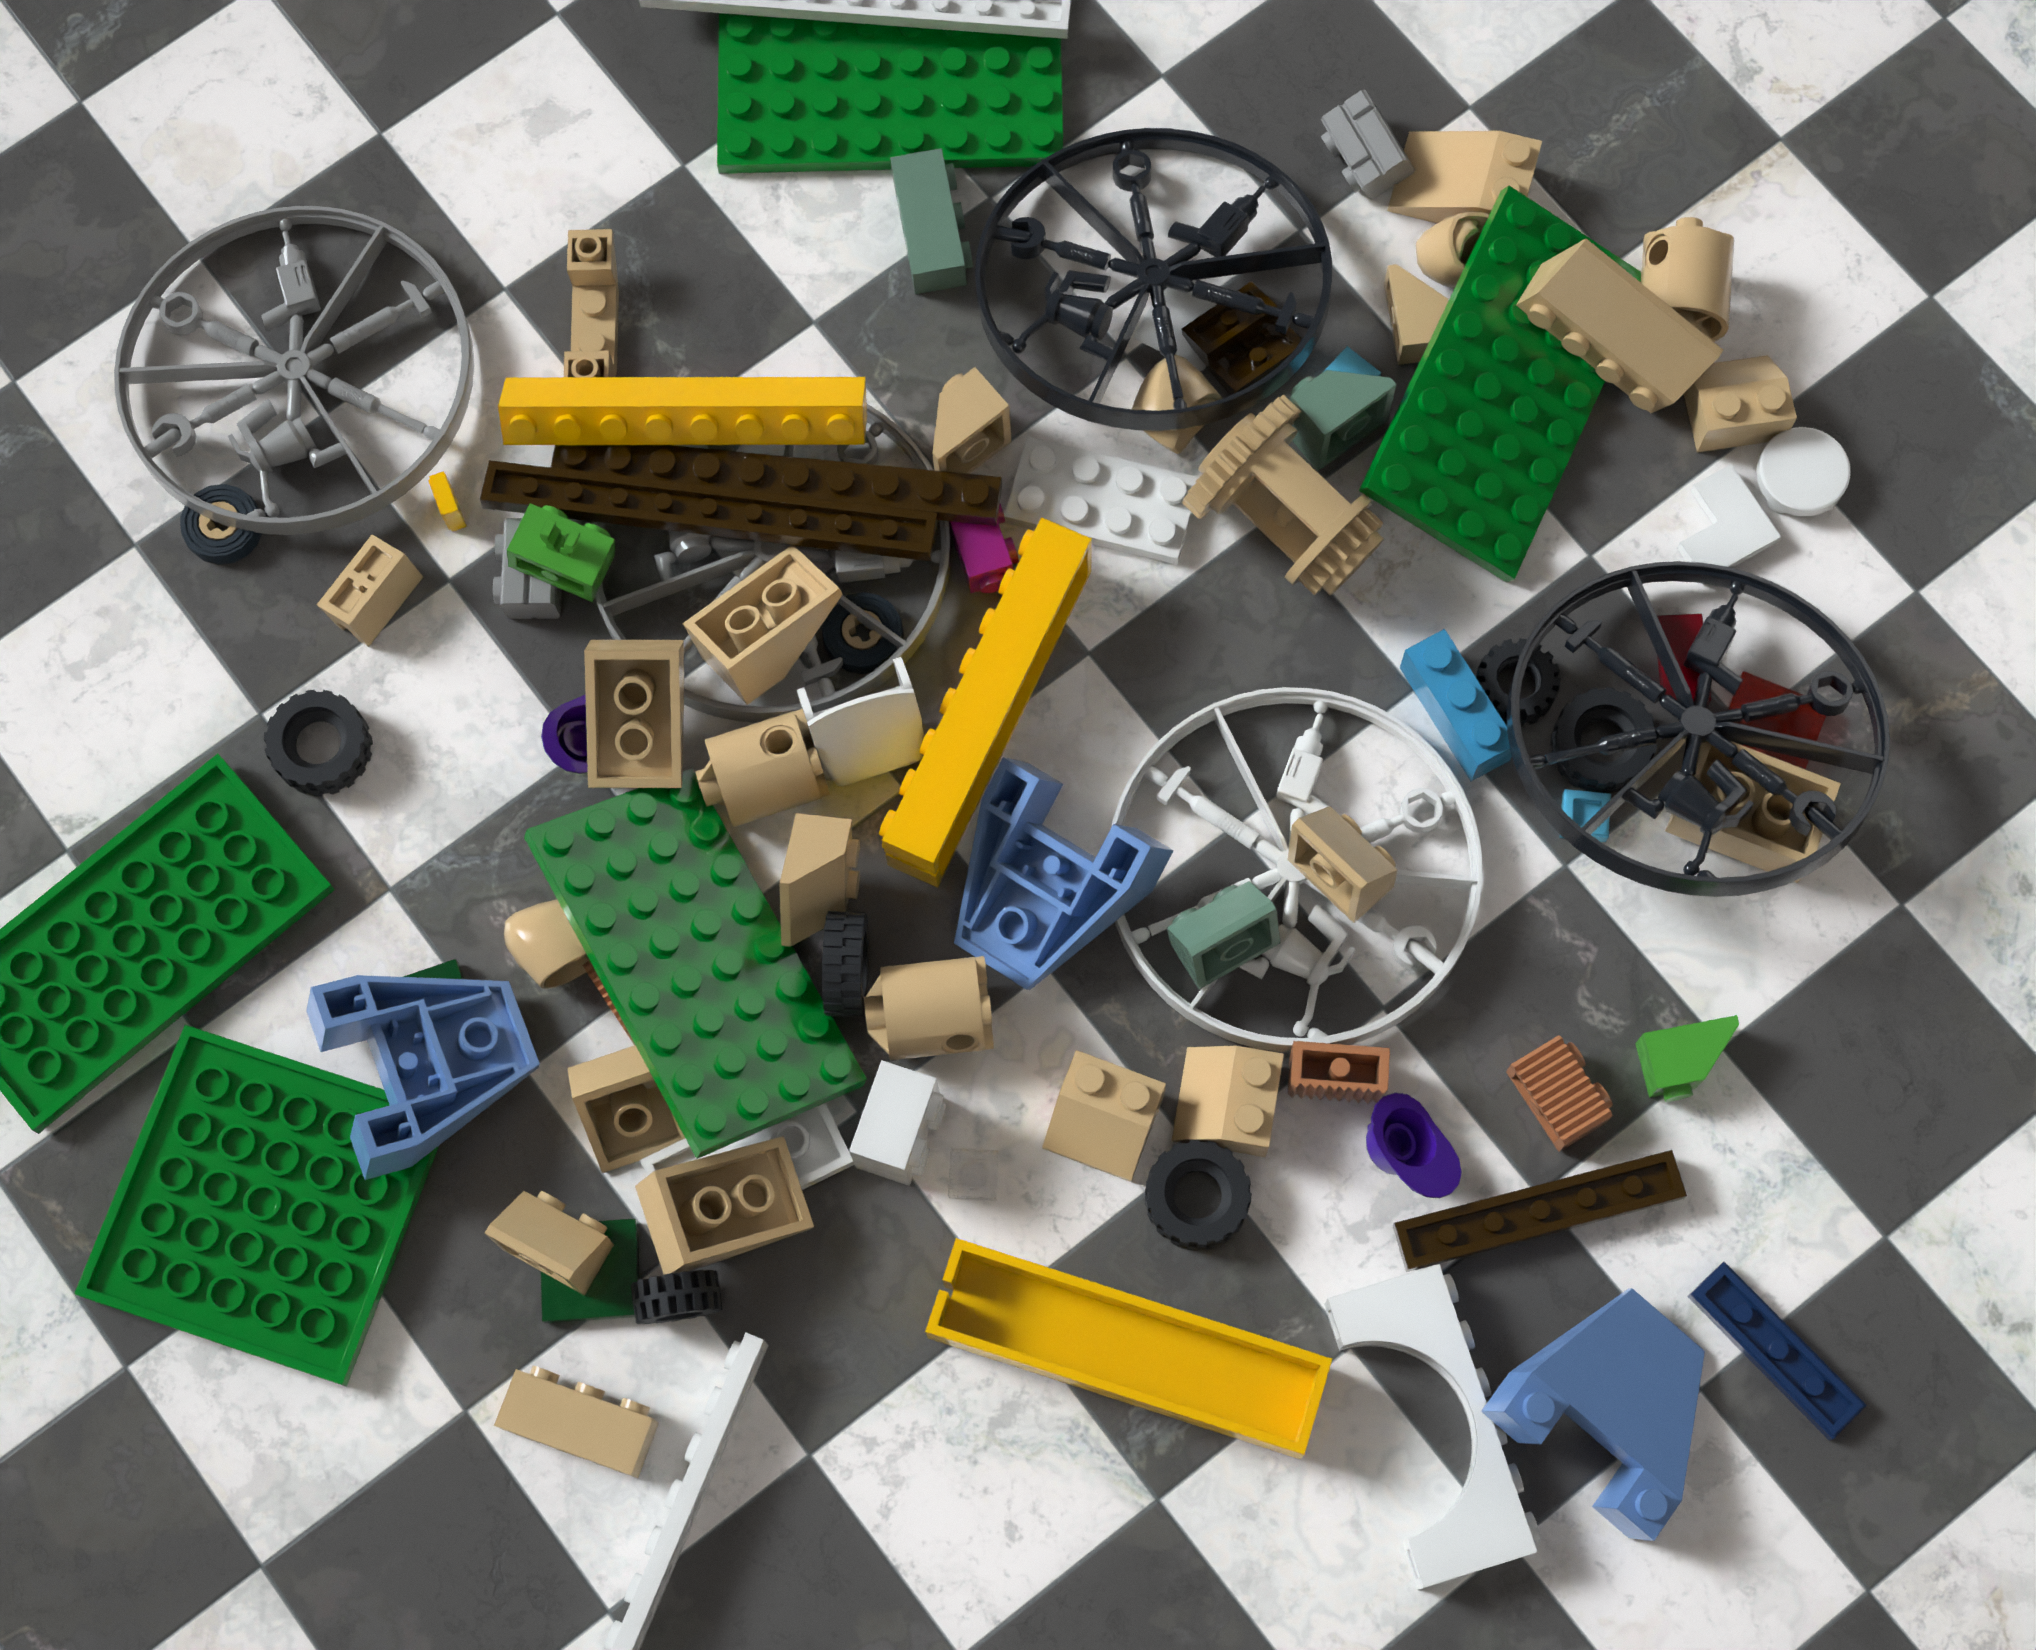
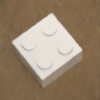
M881 1060L849 1150L857 1169L910 1186L914 1174L919 1176L923 1174L930 1153V1149L926 1148L928 1143L926 1138L929 1129L938 1130L946 1104L942 1103L944 1095L940 1094L936 1078Z

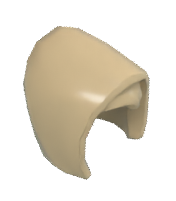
M1483 212L1459 213L1445 218L1426 230L1415 245L1417 264L1422 273L1431 280L1454 289L1489 214Z
M1175 354L1174 357L1183 399L1187 403V407L1203 405L1223 399L1196 367L1186 358ZM1166 358L1156 363L1148 372L1136 395L1132 410L1159 411L1173 409L1174 400ZM1204 425L1175 430L1143 431L1165 448L1180 454Z
M557 899L539 903L515 912L505 921L504 938L508 951L512 954L520 968L525 970L541 988H555L587 973L582 965L589 961V958Z

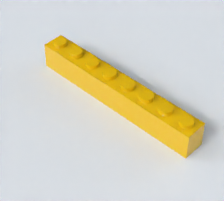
M506 377L498 404L503 445H865L867 424L865 377Z

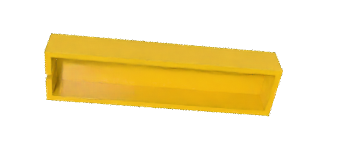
M1042 517L1035 531L1028 529L1024 534L1018 549V554L1022 557L1016 569L1009 568L1001 581L998 593L1003 596L996 610L989 608L985 613L979 628V633L983 636L977 648L973 649L970 647L962 660L959 673L963 674V677L957 689L950 687L946 692L939 710L943 717L936 730L930 728L927 731L919 751L924 756L917 770L910 768L906 773L899 794L903 795L896 812L891 809L887 812L879 830V835L883 837L882 848L886 852L885 856L888 866L937 888L1091 574L1092 538Z
M958 1238L955 1239L942 1279L944 1287L953 1290L950 1298L948 1292L939 1289L925 1330L928 1339L1297 1459H1301L1305 1455L1332 1358Z

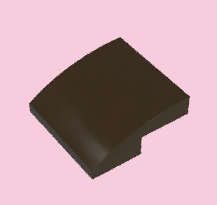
M1252 281L1237 290L1238 292L1261 298L1266 305L1278 308ZM1219 304L1181 328L1182 335L1191 348L1230 395L1248 388L1271 373L1295 350L1302 340L1290 327L1286 334L1275 331L1278 317L1264 313L1255 316Z

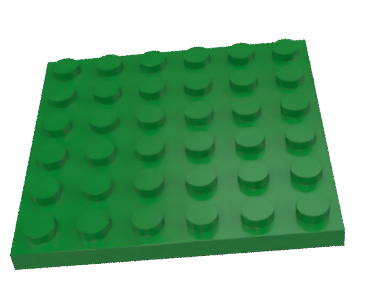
M184 1025L74 1294L347 1387L438 1147L412 1167L365 1180L350 1135L355 1115L390 1106L384 1089Z

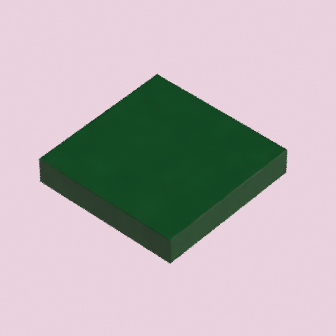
M636 1219L598 1221L607 1227L604 1235L610 1239L614 1246L585 1296L541 1272L542 1322L557 1323L635 1317L631 1283L640 1280L638 1221Z

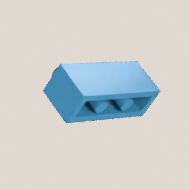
M1443 629L1406 649L1401 661L1400 670L1470 782L1510 761L1512 755L1507 726L1447 631Z

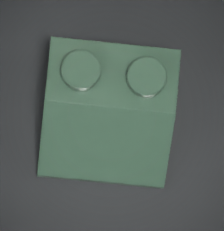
M1326 370L1314 379L1312 376L1304 378L1292 389L1290 401L1301 410L1299 417L1293 422V427L1298 431L1292 440L1293 443L1317 471L1321 470L1388 422L1397 384L1389 377Z
M1250 881L1239 887L1231 885L1222 889L1215 895L1211 903L1198 910L1191 908L1183 911L1174 918L1172 925L1167 927L1170 944L1198 989L1205 987L1281 943L1277 910L1272 901Z

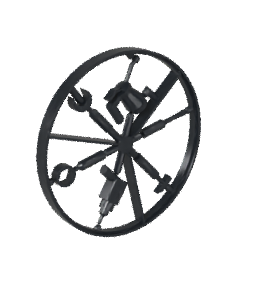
M1141 128L1116 131L1079 141L1046 157L1026 171L998 201L984 227L976 255L975 277L978 310L986 336L1000 361L1021 384L1048 404L1070 415L1109 427L1145 431L1185 429L1228 418L1252 407L1279 389L1300 369L1320 338L1328 316L1332 288L1330 243L1324 225L1305 193L1287 174L1259 154L1234 142L1189 130ZM1138 150H1177L1214 157L1253 173L1264 180V186L1259 187L1253 195L1247 194L1244 197L1236 198L1232 204L1224 201L1200 228L1177 221L1173 223L1169 229L1168 238L1182 241L1189 245L1163 261L1156 257L1154 242L1152 241L1154 239V232L1147 198L1140 191L1148 186L1151 181V161L1144 152ZM1121 152L1113 161V181L1120 189L1132 192L1129 202L1136 237L1140 242L1142 255L1059 172L1093 158ZM1128 165L1144 169L1143 172L1135 177L1120 173V170ZM1045 181L1125 260L1119 258L1111 259V254L1069 241L1064 240L1057 243L1046 240L1045 227L1035 218H1018L1012 221V228L1002 225L1018 203ZM1265 189H1276L1286 198L1306 223L1315 244L1226 256L1248 231V225L1257 215V208L1259 206L1257 199L1265 192ZM995 239L1013 242L1011 243L1012 255L1020 259L1035 258L1046 248L1055 251L1060 258L1104 271L1109 267L1114 272L1137 278L1108 297L1104 304L1101 299L1073 296L1071 294L1074 289L1106 293L1110 285L1111 276L1069 270L1060 287L1056 289L1059 283V274L1053 272L1045 287V298L1047 301L1045 314L1015 340L1009 333L998 330L990 312L985 289L986 267ZM1201 249L1214 256L1213 258L1189 261L1198 255ZM1321 263L1322 292L1316 314L1311 316L1301 312L1295 314L1297 303L1292 292L1289 293L1283 309L1266 305L1261 298L1201 281L1200 279ZM1168 287L1185 293L1192 291V297L1255 316L1264 313L1278 317L1275 331L1286 334L1291 321L1296 326L1306 328L1308 331L1295 350L1263 379L1226 398L1203 405L1187 407V403L1183 399L1174 357L1178 349L1170 310L1166 306L1164 290ZM1150 294L1154 308L1152 316L1159 351L1166 358L1174 400L1173 409L1159 411L1132 410L1100 404ZM1138 295L1114 347L1111 348L1099 343L1098 340L1101 341L1109 329L1113 310ZM1047 322L1054 325L1060 323L1082 336L1085 340L1079 349L1107 361L1089 401L1052 385L1031 370L1016 355L1025 350L1027 339Z
M1673 561L1631 566L1591 580L1572 591L1553 606L1528 637L1519 656L1509 690L1507 705V734L1517 773L1528 795L1551 826L1572 846L1612 872L1646 886L1685 895L1724 897L1764 892L1792 883L1828 863L1845 848L1867 818L1883 784L1889 760L1890 733L1884 699L1874 674L1850 638L1829 617L1796 593L1752 573L1708 563ZM1668 581L1696 582L1728 588L1733 594L1727 605H1721L1719 608L1711 611L1685 658L1683 665L1700 673L1697 679L1694 701L1643 587L1645 583ZM1627 587L1677 700L1671 695H1664L1666 689L1650 678V676L1612 647H1603L1591 638L1600 629L1601 619L1587 621L1578 628L1576 622L1567 615L1592 599ZM1741 593L1763 600L1805 624L1831 647L1855 680L1850 683L1840 673L1824 671L1813 678L1806 695L1797 696L1789 693L1742 704L1741 709L1735 708L1714 714L1707 709L1712 679L1734 696L1743 681L1741 677L1721 663L1736 633V629H1734L1736 625V612L1733 607L1738 600V595ZM1555 626H1558L1565 633L1573 634L1566 640L1564 646L1569 651L1574 653L1585 644L1598 654L1599 661L1624 679V681L1633 686V688L1654 704L1659 701L1661 706L1676 717L1679 722L1662 725L1655 729L1653 726L1605 736L1595 744L1545 754V757L1540 754L1529 756L1520 724L1519 700L1522 679L1537 647L1544 637ZM1830 685L1842 694V699L1829 702L1817 693V689ZM1853 693H1862L1873 727L1875 753L1861 752L1737 724V722L1743 719L1745 722H1751L1794 712L1800 705L1809 704L1814 711L1821 715L1836 716L1843 713L1847 708ZM1675 737L1582 828L1555 802L1535 769L1542 768L1546 764L1551 765L1598 752L1610 755L1656 744L1657 739L1664 740ZM1686 741L1681 771L1679 770L1671 777L1660 792L1658 799L1650 800L1637 790ZM1707 741L1726 757L1734 758L1732 764L1755 780L1772 795L1783 796L1792 803L1793 806L1790 810L1789 820L1797 832L1805 836L1808 835L1811 829V825L1807 821L1808 819L1831 841L1806 858L1765 873L1718 878L1708 870L1700 871L1699 866L1705 860L1712 835L1719 832L1722 828L1737 827L1749 814L1754 804L1749 800L1736 815H1729L1744 798L1748 790L1719 759L1711 765L1707 775L1727 795L1724 801L1719 803L1694 776L1697 770L1701 743ZM1732 742L1872 774L1864 802L1854 818L1842 831L1833 823L1836 817V806L1828 795L1811 790L1797 796L1787 788L1784 779L1775 774V772L1762 764L1745 749L1739 751ZM1627 801L1653 819L1658 817L1665 806L1667 812L1701 827L1700 832L1704 835L1696 858L1693 861H1688L1683 867L1684 874L1649 866L1629 858L1606 846L1591 834Z

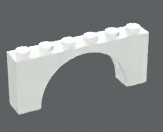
M1440 1264L1329 1297L1324 1303L1339 1351L1354 1347L1372 1346L1391 1348L1412 1355L1431 1366L1449 1383L1461 1401L1467 1415L1471 1432L1472 1454L1469 1472L1461 1493L1439 1521L1422 1533L1402 1541L1418 1590L1537 1553L1534 1542L1541 1540L1532 1512L1524 1513L1518 1496L1519 1493L1524 1492L1518 1468L1515 1463L1507 1464L1501 1446L1507 1444L1506 1433L1481 1412L1487 1404L1485 1398L1491 1396L1489 1382L1483 1368L1475 1369L1469 1352V1350L1475 1349L1474 1339L1467 1321L1459 1322L1453 1305V1303L1459 1302L1458 1292L1451 1274L1443 1275Z

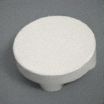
M1807 427L1791 428L1774 436L1765 446L1757 464L1758 484L1766 498L1768 507L1776 513H1788L1795 516H1814L1834 508L1848 487L1851 473L1849 459L1842 446L1827 433Z

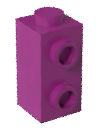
M1001 503L999 505L997 526L949 521L950 533L970 593L977 591L992 593L998 591L1006 571L1009 568L1013 569V564L1019 563L1012 537L1004 539L999 524L1005 523Z

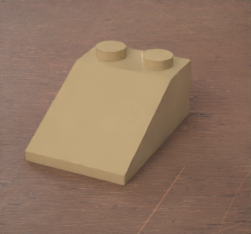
M1503 131L1409 132L1404 152L1415 171L1398 184H1394L1387 211L1433 223H1439L1447 217L1464 212H1483L1490 215L1500 191L1509 185L1528 197L1542 141Z
M791 545L689 618L683 625L702 659L748 705L785 678L843 594L836 584L794 545Z
M590 640L584 650L588 788H682L684 640Z
M784 1136L655 1170L635 1185L663 1274H675L708 1266L814 1227Z

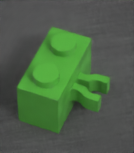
M530 503L507 548L508 567L593 602L615 556V539L611 538L606 530L597 525L586 523L583 526L569 520L565 513L555 507L545 505L543 508H540Z

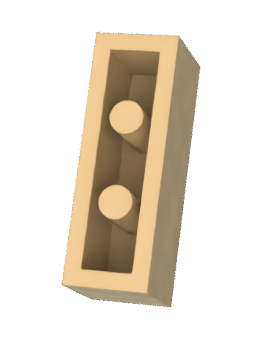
M534 1365L529 1374L517 1369L515 1370L494 1426L634 1478H639L659 1425L658 1421L648 1417L650 1407L626 1398L622 1399L620 1406L602 1400L605 1391L581 1382H577L575 1390L557 1384L560 1375Z

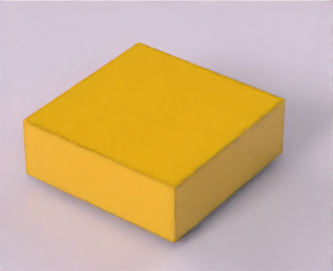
M442 471L429 476L430 479L428 481L448 529L454 532L467 527L456 495L445 472Z

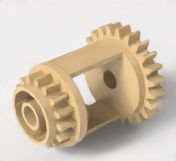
M1283 394L1273 403L1271 402L1257 416L1253 413L1245 416L1221 439L1199 466L1198 470L1202 475L1189 489L1188 494L1183 498L1182 504L1198 519L1206 516L1211 510L1220 515L1234 505L1294 562V565L1285 575V578L1292 585L1300 581L1314 595L1324 589L1331 596L1384 541V538L1377 532L1382 527L1383 522L1368 509L1372 501L1365 494H1362L1350 504L1289 446L1298 432L1293 427V422L1299 417L1301 410Z

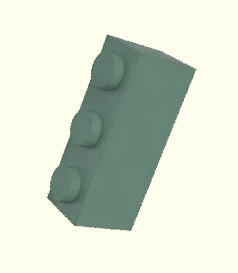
M942 148L890 157L893 183L915 294L967 285L965 269L972 268L973 262L969 241L960 242L958 230L965 228L961 202H952L950 191L957 190L953 163L945 165Z

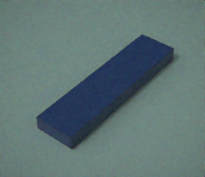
M1722 1262L1687 1296L1829 1441L1833 1440L1867 1406L1725 1262Z

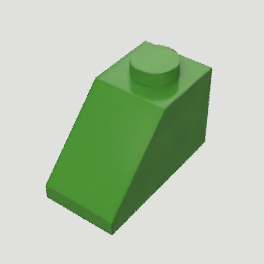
M1737 1015L1643 1033L1635 1044L1649 1098L1663 1095L1665 1102H1672L1693 1096L1692 1089H1696L1705 1080L1739 1026Z

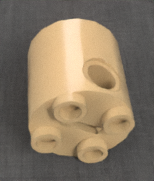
M1695 217L1680 218L1676 221V226L1649 232L1644 236L1641 283L1713 342L1724 337L1729 329L1734 237L1728 233L1703 227V221Z
M803 709L705 739L710 761L704 769L695 771L706 806L717 803L726 806L733 827L830 795Z
M984 956L880 967L878 979L867 996L864 997L868 1034L889 1054L890 1060L994 1049L991 1005L987 992Z

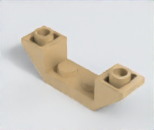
M568 230L567 272L573 288L571 351H564V377H616L619 289L613 230Z

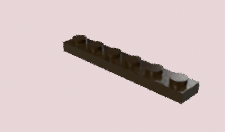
M1669 1150L1395 1222L1393 1229L1405 1270L1409 1272L1684 1199L1687 1197L1673 1151Z

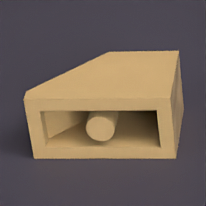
M1388 265L1384 290L1398 365L1420 362L1448 303V298L1399 265Z

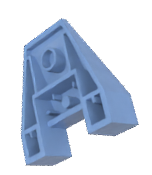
M1003 757L981 799L954 944L974 957L984 956L985 964L1024 989L1031 990L1153 891L1174 850L1137 828L1113 824L1097 856L1094 857L1042 825L1063 783L1028 762Z
M356 975L310 988L306 1012L320 1052L367 1040L390 1105L355 1115L350 1139L365 1180L412 1167L539 1068L540 1063L509 981Z
M1630 1288L1510 1371L1481 1412L1517 1443L1542 1444L1562 1414L1565 1413L1622 1462L1592 1507L1628 1538L1655 1541L1682 1501L1705 1351L1633 1288Z

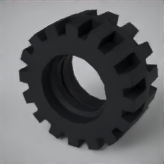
M1519 638L1517 643H1513L1512 639L1504 640L1501 646L1496 644L1490 648L1487 655L1485 654L1476 673V679L1506 726L1509 695L1505 694L1499 687L1498 676L1507 668H1516L1527 639ZM1542 645L1537 647L1525 670L1535 679L1536 690L1531 696L1519 700L1521 727H1523L1525 722H1529L1531 725L1537 722L1541 716L1544 717L1556 699L1560 687L1561 678H1558L1560 672L1558 663H1552L1554 656L1549 650L1546 653L1540 651Z
M716 1270L670 1273L631 1283L633 1308L637 1324L674 1322L707 1316L722 1311L720 1285Z

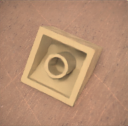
M1768 355L1713 363L1684 393L1697 453L1767 443L1782 431L1790 430L1797 419L1788 378Z
M976 367L965 375L960 373L953 376L944 385L942 392L939 394L932 452L935 471L970 474L1011 443L1009 405Z
M1329 806L1300 817L1292 824L1287 860L1355 923L1394 887L1398 869L1395 868L1394 859L1384 848L1380 846L1373 847L1361 836L1362 831L1351 817L1346 814L1340 816Z
M795 814L780 879L781 946L791 947L824 929L828 911L846 912L849 898L857 899L860 871H854L852 867L856 868L858 864L860 840L852 839V819Z
M636 1045L567 1068L572 1099L602 1173L640 1161L685 1139Z
M1242 1046L1187 1047L1172 1141L1179 1143H1189L1190 1140L1199 1139V1142L1208 1143V1141L1216 1142L1217 1146L1223 1149L1226 1147L1232 1152L1266 1157L1270 1144L1284 1054Z
M1076 1050L1060 1089L1042 1149L1132 1182L1163 1100L1166 1083Z
M523 1191L488 1226L485 1234L503 1251L585 1296L614 1246L610 1239L604 1235L607 1227L585 1214H582L579 1220H576L563 1213L566 1204L546 1192L541 1191L536 1198Z

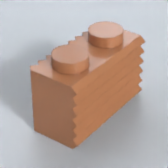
M1560 1035L1512 1063L1506 1071L1558 1152L1603 1126L1613 1116L1609 1109L1613 1104L1607 1091L1598 1082L1591 1084L1590 1079L1582 1069L1586 1066L1582 1054L1572 1042L1565 1044Z
M1293 1041L1289 1058L1287 1093L1291 1098L1298 1095L1302 1099L1307 1095L1310 1099L1317 1096L1321 1101L1326 1096L1329 1101L1335 1097L1339 1102L1345 1098L1348 1102L1355 1099L1358 1104L1363 1099L1367 1104L1372 1100L1377 1104L1388 1091L1390 1048Z

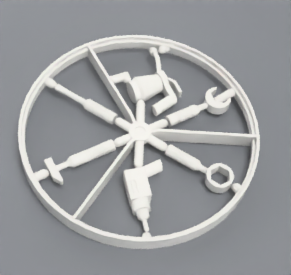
M1282 687L1235 695L1207 706L1173 727L1145 755L1128 780L1119 799L1111 827L1113 824L1123 825L1133 797L1146 777L1155 784L1164 786L1157 795L1158 801L1167 805L1174 794L1190 804L1193 812L1235 840H1238L1247 848L1251 849L1254 846L1257 852L1276 864V868L1254 877L1252 881L1246 878L1234 885L1239 887L1250 881L1258 889H1264L1277 883L1267 897L1272 903L1285 886L1283 925L1279 926L1281 943L1262 954L1263 957H1259L1256 960L1252 959L1240 966V968L1262 979L1269 967L1268 960H1270L1273 967L1307 979L1306 983L1310 985L1305 1015L1301 1021L1296 1022L1293 1032L1299 1037L1307 1033L1308 1038H1285L1253 1033L1233 1027L1197 1009L1217 980L1203 987L1191 1004L1174 992L1152 968L1142 954L1138 944L1147 941L1150 933L1154 936L1166 930L1168 926L1172 925V921L1179 914L1148 926V929L1139 928L1132 932L1124 915L1115 921L1125 949L1148 984L1167 1004L1208 1032L1235 1043L1277 1052H1290L1293 1041L1352 1045L1386 1031L1419 1009L1442 985L1460 958L1474 926L1483 880L1481 844L1473 811L1461 785L1437 751L1416 731L1384 710L1354 697L1312 688ZM1282 703L1314 705V710L1319 713L1315 718L1313 727L1305 730L1303 736L1297 738L1277 789V800L1298 807L1293 809L1290 814L1288 846L1223 717L1225 715L1252 707ZM1328 707L1366 719L1392 733L1428 764L1447 790L1439 798L1430 789H1413L1402 800L1399 816L1392 819L1381 818L1361 827V836L1371 843L1390 835L1394 827L1404 824L1407 829L1416 833L1430 832L1438 825L1441 819L1443 805L1450 806L1454 804L1463 825L1470 857V876L1398 870L1395 883L1470 889L1468 908L1462 930L1445 962H1442L1434 955L1436 940L1433 934L1423 926L1409 925L1397 931L1387 924L1383 915L1371 908L1357 920L1373 932H1383L1395 940L1392 946L1393 956L1396 962L1403 968L1411 970L1413 964L1404 954L1406 947L1411 955L1435 973V975L1413 998L1395 1011L1370 1024L1333 1035H1327L1318 1028L1312 1027L1309 1029L1308 1024L1313 1018L1319 985L1329 975L1343 971L1354 954L1355 948L1350 946L1341 962L1330 966L1349 933L1318 904L1312 910L1308 920L1331 941L1324 953L1317 949L1296 928H1293L1297 923L1300 885L1305 883L1323 896L1325 895L1287 860L1292 824L1298 818L1305 816L1304 812L1310 814L1329 807L1312 795L1323 759L1320 757L1323 750V744L1320 743L1322 736L1319 732L1323 719L1321 713H1325ZM1214 720L1278 848L1266 840L1259 839L1260 833L1243 824V822L1204 796H1194L1180 787L1190 774L1189 766L1176 770L1168 780L1167 775L1154 765L1181 739L1197 728ZM1421 798L1435 807L1434 818L1422 823L1408 815V804ZM1220 891L1201 898L1197 906L1192 908L1198 910L1211 903L1215 895ZM1424 941L1432 953L1419 942Z

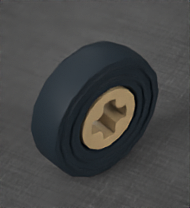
M227 484L211 485L194 494V496L207 503L245 515L255 509H259L254 499L238 487ZM184 506L180 516L181 535L190 551L203 561L218 565L235 563L248 556L258 545L262 533L237 529L231 526L222 532L219 528H215V523L211 519L197 513L188 506Z
M866 592L845 596L899 637L904 638L901 617L890 602L879 595ZM836 603L825 619L822 628L825 650L832 660L841 657L843 660L842 668L846 671L858 674L873 672L897 651V647L874 630L869 632L870 640L862 642L859 636L851 637V635L856 633V626L862 623L857 620L856 616L850 614L848 610Z

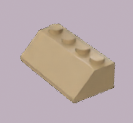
M1588 239L1580 241L1542 263L1516 304L1517 307L1527 314L1528 319L1534 325L1549 331L1562 342V346L1569 353L1580 356L1596 369V373L1600 378L1609 383H1614L1629 395L1631 402L1635 406L1650 413L1675 403L1720 357L1723 351L1721 347Z

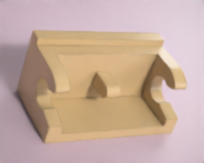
M371 535L317 603V606L340 629L344 631L347 628L361 643L369 647L423 576L403 552Z

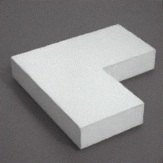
M1730 464L1693 485L1691 489L1692 494L1713 524L1681 541L1677 549L1686 562H1701L1733 568L1778 543L1781 535L1733 465Z

